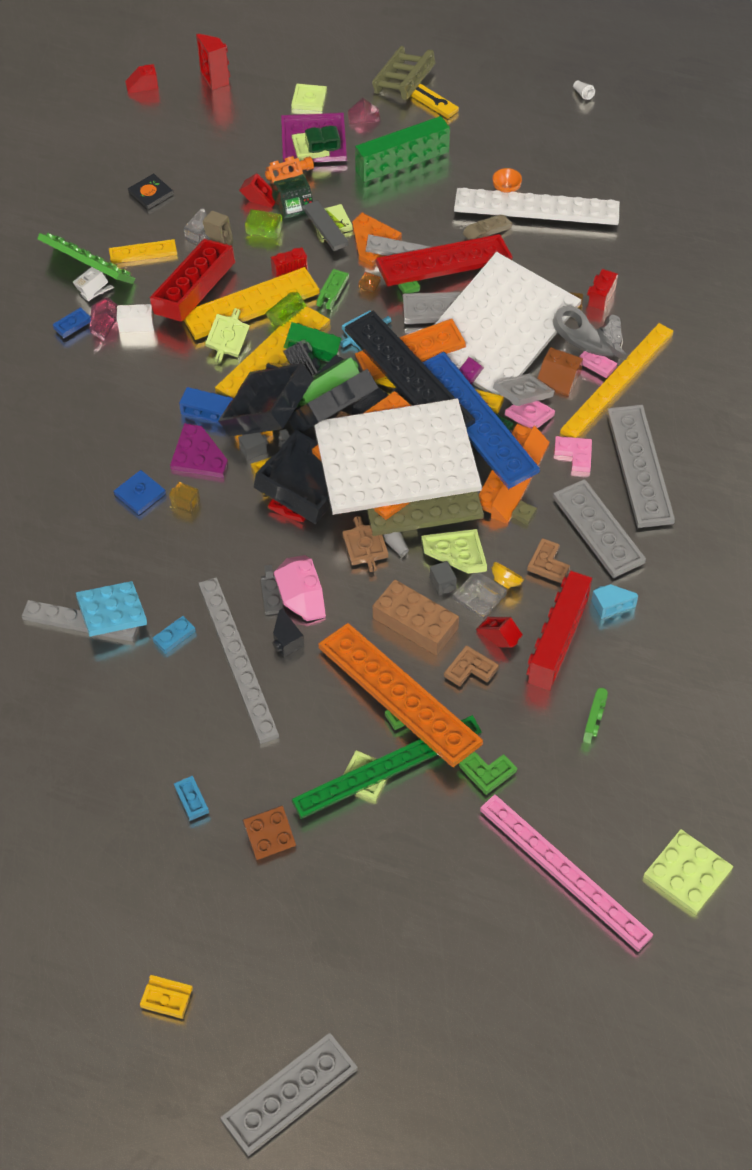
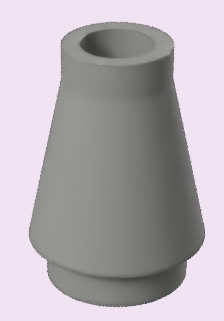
M401 532L384 535L385 542L400 557L409 552Z

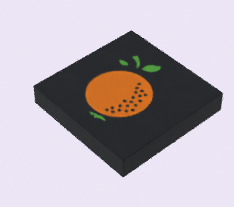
M154 173L128 188V192L147 209L174 195L173 190Z

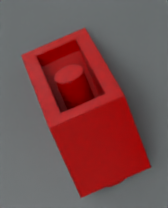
M154 64L139 66L125 81L128 94L158 89Z
M257 173L247 178L239 189L250 202L267 207H273L279 197Z
M487 617L476 628L478 633L498 647L512 648L523 636L511 617Z

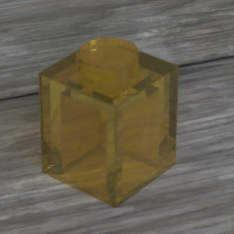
M178 482L169 494L172 507L188 513H192L200 501L199 490L181 482Z

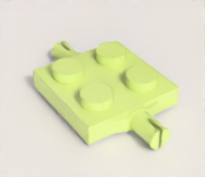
M234 308L231 317H225L220 314L216 315L206 340V347L218 351L214 359L216 362L221 363L224 354L238 358L250 325L238 320L241 311L237 310V308Z

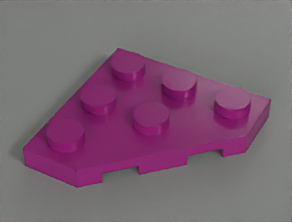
M184 423L170 464L171 470L224 478L228 459L202 426Z

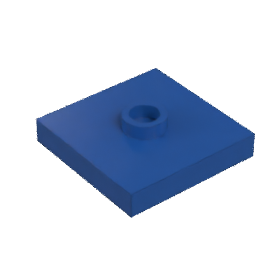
M142 470L138 471L113 491L116 497L138 515L166 494V490Z

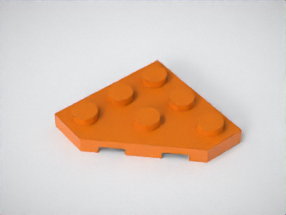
M363 212L352 221L359 260L372 267L376 264V258L383 257L384 255L365 252L368 234L394 240L402 238L401 232Z

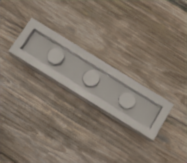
M368 234L365 252L388 256L430 248V246Z

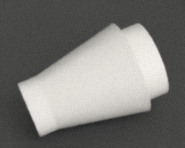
M579 80L574 83L573 88L583 99L590 100L593 98L595 89L592 85Z

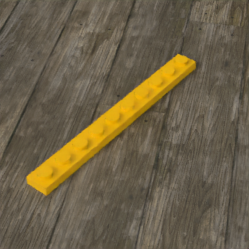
M658 323L631 352L628 358L619 365L561 428L560 434L566 437L579 438L673 336V330Z

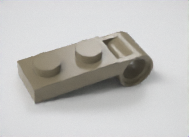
M497 215L468 225L464 229L463 235L468 240L482 238L511 229L513 223L506 216Z

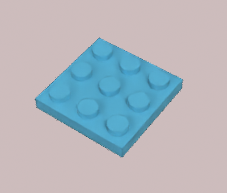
M133 581L76 592V599L89 637L147 625V618Z

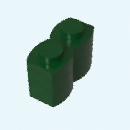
M336 126L314 127L305 130V141L310 153L340 149V136Z

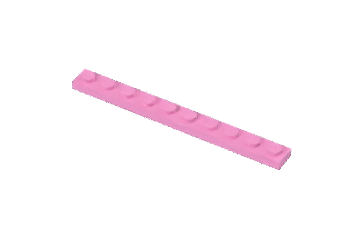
M492 796L480 808V811L637 952L653 938V933L498 796Z

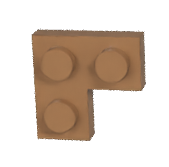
M542 538L528 565L527 571L562 584L563 578L567 576L570 570V565L554 559L559 550V544Z
M466 645L444 672V677L461 686L472 673L488 683L498 671L499 664Z

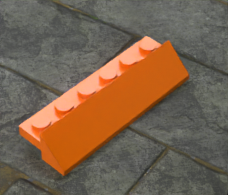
M516 424L512 435L534 462L539 465L550 442L535 425L531 429ZM492 470L478 495L482 510L491 513V518L508 524L512 517V512L519 504L532 477L508 489Z

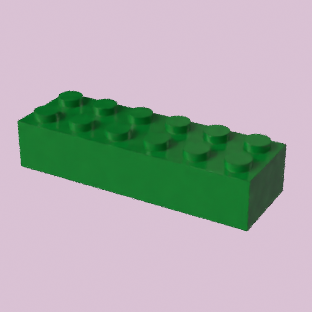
M442 116L356 145L355 170L363 182L448 153L450 127Z

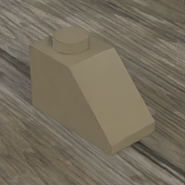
M211 211L203 220L205 234L212 241L231 245L234 241L229 217Z

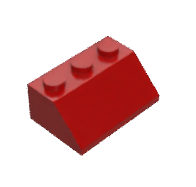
M196 34L201 74L212 90L229 85L230 72L228 70L229 60L226 55L228 53L226 44H223L220 38Z

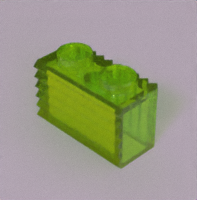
M251 209L245 222V231L252 236L260 235L266 238L278 239L283 225L282 215Z
M290 292L268 310L266 315L273 325L283 326V324L294 318L296 313L299 314V311L307 305L298 292Z

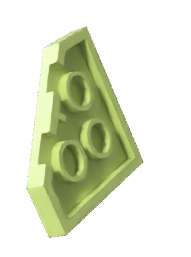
M477 529L421 536L424 554L442 562L448 561L449 565L468 574L487 571V563Z

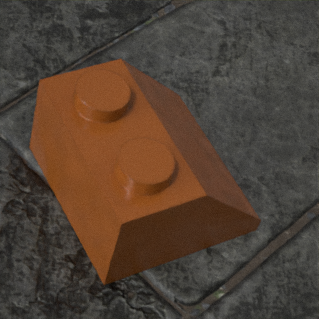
M550 347L543 360L537 379L556 393L569 397L581 374L583 358Z

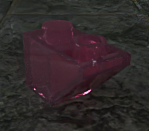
M107 297L91 306L90 332L101 340L106 338L117 321L118 305Z

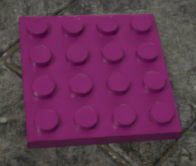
M344 113L281 115L283 162H285V158L294 156V159L297 158L292 135L305 133V130L309 128H323L325 126L337 127L340 136V149L329 151V156L312 158L313 162L347 161Z

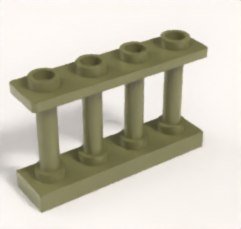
M400 46L373 79L372 85L375 94H379L383 87L399 90L402 99L407 100L436 64L434 51L428 49L421 57L406 54L404 46ZM405 60L418 62L415 66L403 64ZM398 69L410 71L408 75L395 72ZM391 78L403 80L400 84L388 82Z

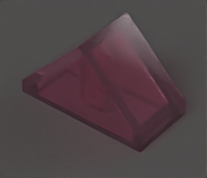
M362 98L348 110L349 124L380 122L379 109Z

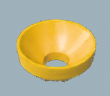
M497 562L493 563L491 569L494 580L508 589L516 587L524 581L523 577Z

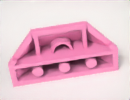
M306 555L286 558L274 571V577L283 604L294 613L302 616L306 621L325 618L322 587L312 559Z

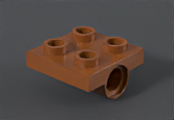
M282 805L242 819L256 860L296 846Z

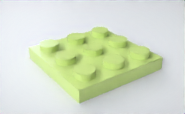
M680 829L644 873L643 877L697 915L734 866Z

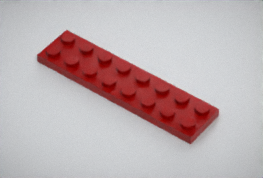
M498 234L376 258V264L386 285L392 286L483 268L496 252L510 260L513 259V256L502 236Z

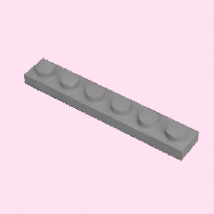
M28 600L22 614L23 620L88 633L81 610ZM139 627L100 635L134 642Z

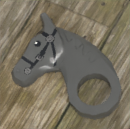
M563 306L555 313L552 321L555 330L573 346L599 356H617L625 360L628 358L626 352L622 350L623 337L621 320L618 316H607L604 325L599 329H595L588 321L586 315L574 306ZM562 316L574 318L579 328L571 329L563 323Z

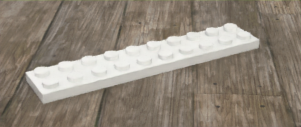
M457 188L454 212L618 225L620 201Z

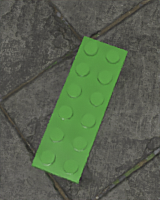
M48 232L46 235L39 233L38 240L117 280L134 284L136 278L130 275V271L123 268L120 269L118 265L104 261V258L93 255L90 251L81 249L78 245L67 242L60 236H55Z

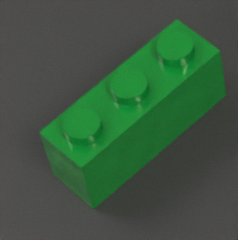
M291 322L284 348L287 349L305 340V342L311 345V353L314 358L329 362L337 355L341 338L334 334L303 326L300 323Z

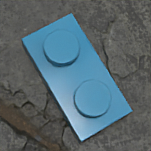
M182 616L154 636L153 642L166 654L195 633L196 629Z
M193 776L174 783V788L190 821L209 813V809Z

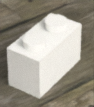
M151 304L117 306L119 332L154 331V315Z

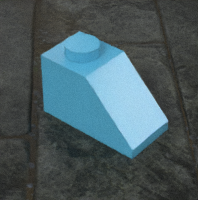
M610 584L593 590L591 602L600 618L603 619L636 607L638 595Z

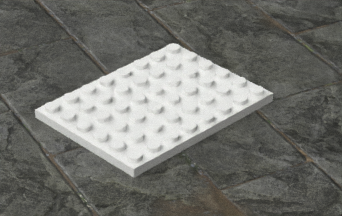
M496 252L435 324L453 319L466 342V347L446 355L458 369L461 368L468 357L472 358L484 367L472 384L485 392L500 395L499 392L493 389L494 382L523 375L556 335L557 331L552 321L557 310L563 306L578 308L581 304V299ZM562 316L564 324L570 316Z
M458 399L326 419L314 425L333 515L481 491L482 489Z

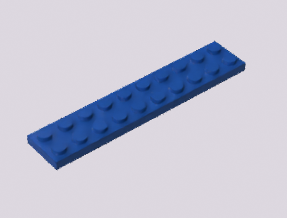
M445 352L422 362L475 418V424L466 428L469 441L508 489L540 473L539 466Z

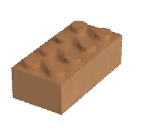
M396 579L373 604V619L436 656L458 630V615Z

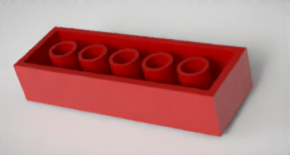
M203 239L150 296L153 314L183 322L235 263L233 247Z
M570 570L568 577L563 578L562 590L557 592L554 601L556 604L550 608L548 623H544L541 631L542 636L541 638L538 637L534 647L536 649L535 653H531L528 660L529 667L526 675H529V684L551 691L589 600L592 577Z

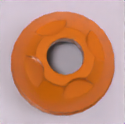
M503 168L494 173L492 181L497 190L510 193L520 188L522 176L514 169ZM509 185L511 188H504L502 186Z

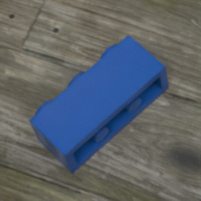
M187 387L179 402L182 415L219 423L218 420L234 398Z

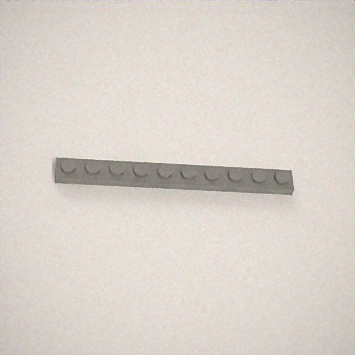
M216 577L200 582V591L259 743L262 744L279 738L278 731L218 579Z

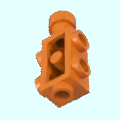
M294 156L285 158L283 163H279V160L269 163V167H266L265 176L267 181H270V184L275 182L276 185L285 183L284 179L296 180L300 178L299 175L303 174V170L309 171L314 169L313 160L309 156L299 161V158L294 159ZM289 166L293 168L292 172H289ZM274 170L278 172L277 176H274Z

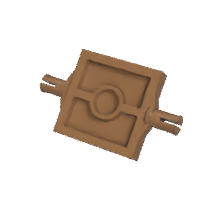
M358 516V519L357 517L353 519L356 525L355 528L342 531L351 565L367 563L369 571L373 572L374 570L375 572L377 570L375 561L388 558V551L383 536H372L371 527L363 525L361 517Z

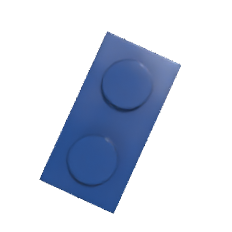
M80 307L55 322L53 328L65 338L89 324L92 320Z

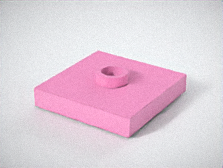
M535 401L521 406L513 404L505 410V415L519 424L532 429L534 425L539 428L555 415V410L540 401Z

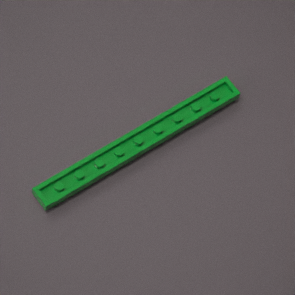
M473 715L461 720L478 736L482 734ZM421 739L292 798V803L300 819H303L438 754Z

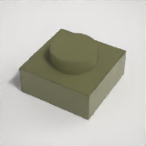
M520 501L512 512V518L528 525L537 513V508Z

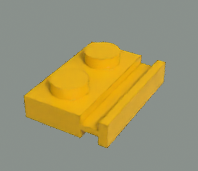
M150 975L140 1007L183 1019L193 987Z

